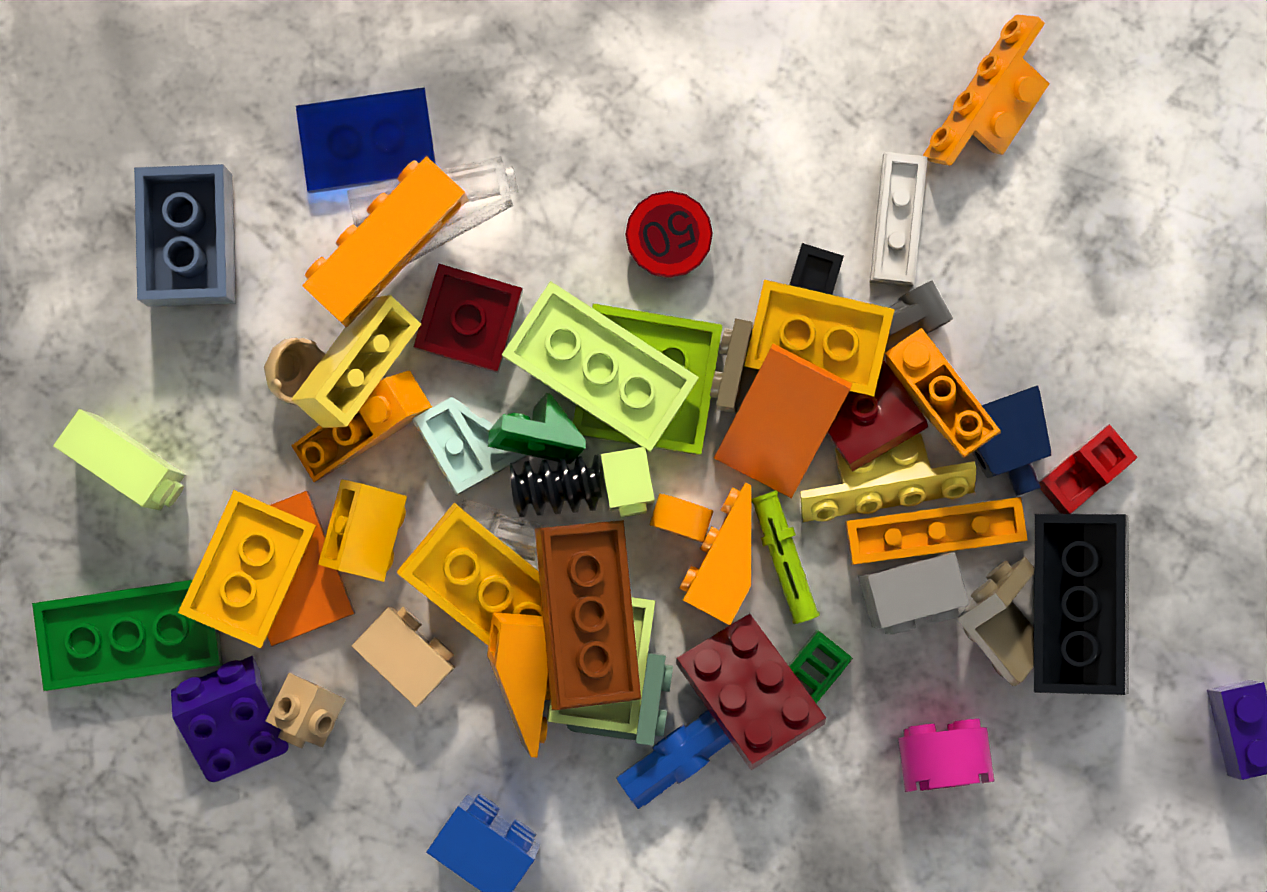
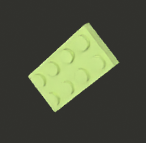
M551 281L502 353V357L640 447H645L650 453L699 379L698 376Z

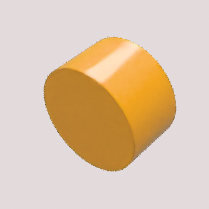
M659 493L649 525L703 543L714 511Z

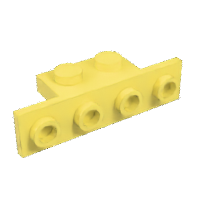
M921 433L916 434L853 472L837 448H835V459L842 484L800 491L801 516L803 522L814 520L824 522L832 520L837 516L854 513L870 514L883 508L901 505L910 507L929 500L941 498L957 499L966 494L975 493L977 469L975 461L931 469Z

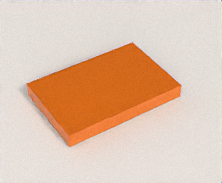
M772 344L714 459L792 498L847 397L852 383Z
M304 491L270 505L317 526L269 631L268 639L271 646L278 645L356 614L340 572L318 565L326 535L309 491Z

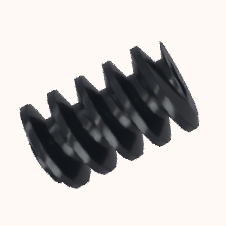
M594 455L591 468H587L582 456L577 457L573 470L569 469L564 458L559 459L556 471L551 470L547 459L542 460L538 473H534L530 462L525 461L519 475L516 474L512 463H510L513 504L519 517H526L529 504H532L537 516H543L546 503H550L555 514H561L564 501H567L571 511L576 513L579 511L582 499H585L590 511H596L599 498H602L598 455Z

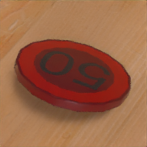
M664 191L651 194L637 204L628 218L625 236L628 251L639 267L654 276L674 278L687 275L701 265L710 251L713 232L710 217L699 202L684 193Z

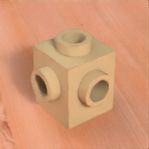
M288 673L266 722L281 729L278 738L292 745L303 748L307 741L323 748L346 699L317 684Z

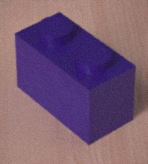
M1248 680L1208 689L1207 692L1227 776L1244 780L1266 775L1267 691L1265 683Z

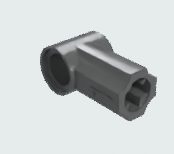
M933 280L906 293L898 299L899 302L888 307L895 309L885 352L920 328L928 334L953 320Z

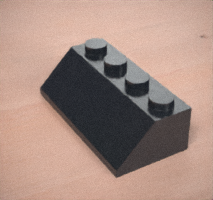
M1035 514L1034 693L1129 694V516L1126 514Z

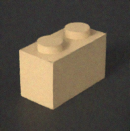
M388 607L353 643L352 647L413 706L418 707L456 668L449 661L454 654L436 637L429 642L418 631L422 625L421 622L405 607H402L399 611L393 607Z

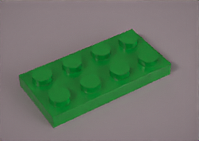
M192 580L32 603L43 691L223 665L218 630L178 613Z

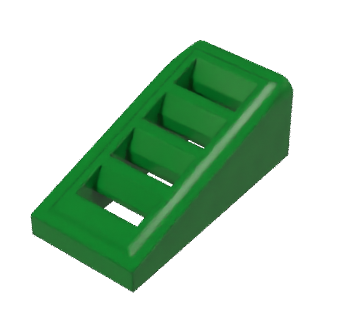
M816 630L788 666L800 680L813 689L810 696L817 703L853 658L828 637ZM816 648H819L835 661L831 668L812 655ZM805 661L824 675L820 682L800 668Z

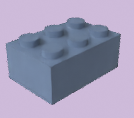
M223 164L134 167L137 300L148 307L236 304L232 173Z

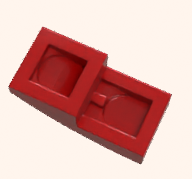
M1109 424L1039 481L1040 490L1060 514H1071L1096 491L1111 482L1138 457Z

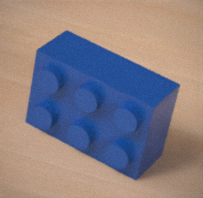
M467 794L426 853L481 892H513L534 862L540 845L534 841L537 834L528 826L516 819L512 824H509L497 814L500 808L491 800L481 794H478L475 799Z

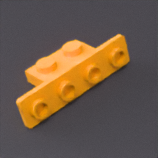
M1015 15L1004 25L1000 33L1001 37L989 55L984 57L979 63L976 75L966 90L956 98L953 110L943 125L931 136L930 145L923 154V156L928 157L927 160L929 162L948 166L952 165L972 135L992 153L1001 155L1005 153L1050 84L1023 59V56L1045 24L1038 16Z

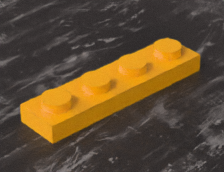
M1021 497L845 521L851 565L1028 541Z

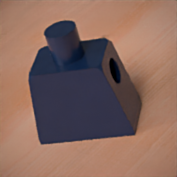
M1037 385L981 405L1001 430V433L972 452L987 478L1007 472L1016 496L1041 488L1032 462L1051 456L1044 409Z

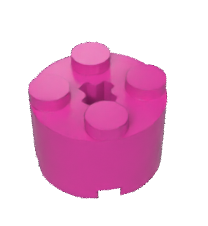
M980 719L954 721L951 724H947L948 731L936 732L935 724L910 726L908 729H903L904 737L898 738L905 792L916 791V782H919L920 791L980 783L979 775H981L982 783L995 782L987 727H981Z

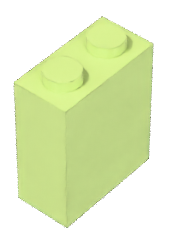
M78 409L53 445L142 507L161 511L164 505L167 507L172 506L183 491L184 485L180 482L186 474L101 416L85 410Z

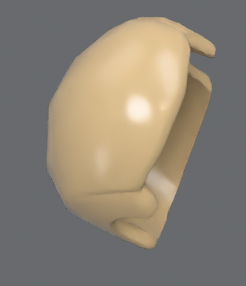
M288 338L272 348L264 365V371L269 390L280 400L297 405L291 399L325 355L317 347L316 342L305 338Z

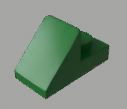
M546 393L534 406L532 420L529 416L520 413L503 414L489 430L487 447L557 462L560 458H564L567 464H571L586 448V439L550 393Z

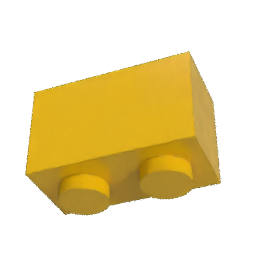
M341 479L318 565L384 582L386 573L391 568L394 560L393 547L397 532L405 519L406 511L404 506L407 496Z

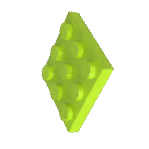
M593 303V309L699 377L654 448L701 456L710 406L711 386L716 369L723 325ZM575 406L573 424L583 436L637 445L581 407Z

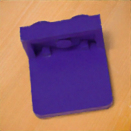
M253 655L243 660L229 661L222 665L219 670L199 678L192 677L186 679L178 687L171 689L172 718L209 782H218L288 751V742L278 738L281 729L266 722L271 707L262 692L260 669Z

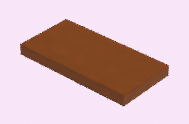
M624 520L535 528L552 710L641 700Z

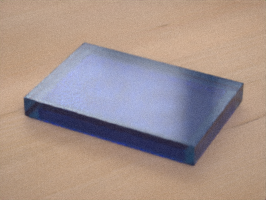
M425 87L296 106L306 185L309 194L398 181L399 174L409 163L414 160L420 163L426 156L436 164Z

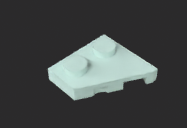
M453 397L417 415L412 420L456 496L510 466V463L513 465L529 456L487 447L489 430L493 424L470 412L468 407Z

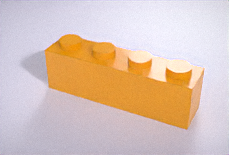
M427 156L420 163L416 160L409 163L397 178L400 184L389 195L385 192L381 193L367 208L366 212L369 216L358 228L354 224L349 226L337 239L336 245L338 248L327 260L324 257H320L305 273V277L308 280L302 286L346 328L468 201L466 192Z

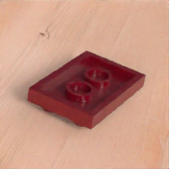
M750 613L676 658V665L751 770L820 728L826 722V716Z

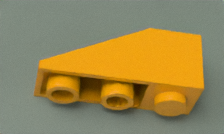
M922 328L885 352L887 365L919 410L963 458L1001 433L995 422Z
M408 370L383 378L347 427L322 428L319 425L291 446L313 482H316L411 423L414 417L432 408L412 373Z
M746 482L740 491L733 487L720 509V511L727 514L719 530L711 526L700 547V550L707 553L699 569L692 565L690 566L679 586V589L686 592L682 601L727 625H731L751 587V485Z
M492 612L487 657L521 744L530 757L537 758L539 743H545L547 737V719L543 717L544 702L551 699L543 616Z

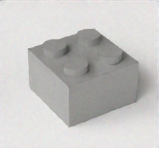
M955 552L858 576L871 626L873 628H884L885 634L890 633L891 635L917 628L915 619L926 617L927 622L934 623L959 617L958 608L969 605Z

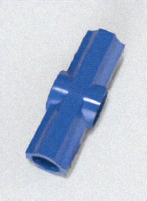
M706 710L689 725H682L661 739L652 747V752L625 770L616 779L637 809H640L662 794L664 790L675 782L680 784L710 762L709 758L731 741L709 710Z

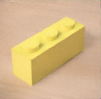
M391 295L376 297L347 328L343 329L291 400L322 428L347 427L421 326V323Z

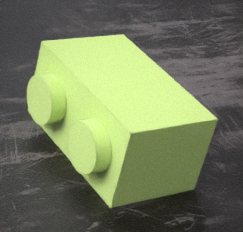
M639 447L601 454L610 511L619 510L620 518L646 514V505L653 504L655 500L646 448Z

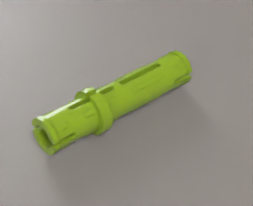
M777 490L752 498L751 503L754 505L764 534L760 539L763 546H768L793 618V624L818 617L820 613L817 611L806 574L792 538L796 534L793 527H788Z

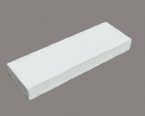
M884 152L869 283L913 287L915 285L928 158L926 156Z

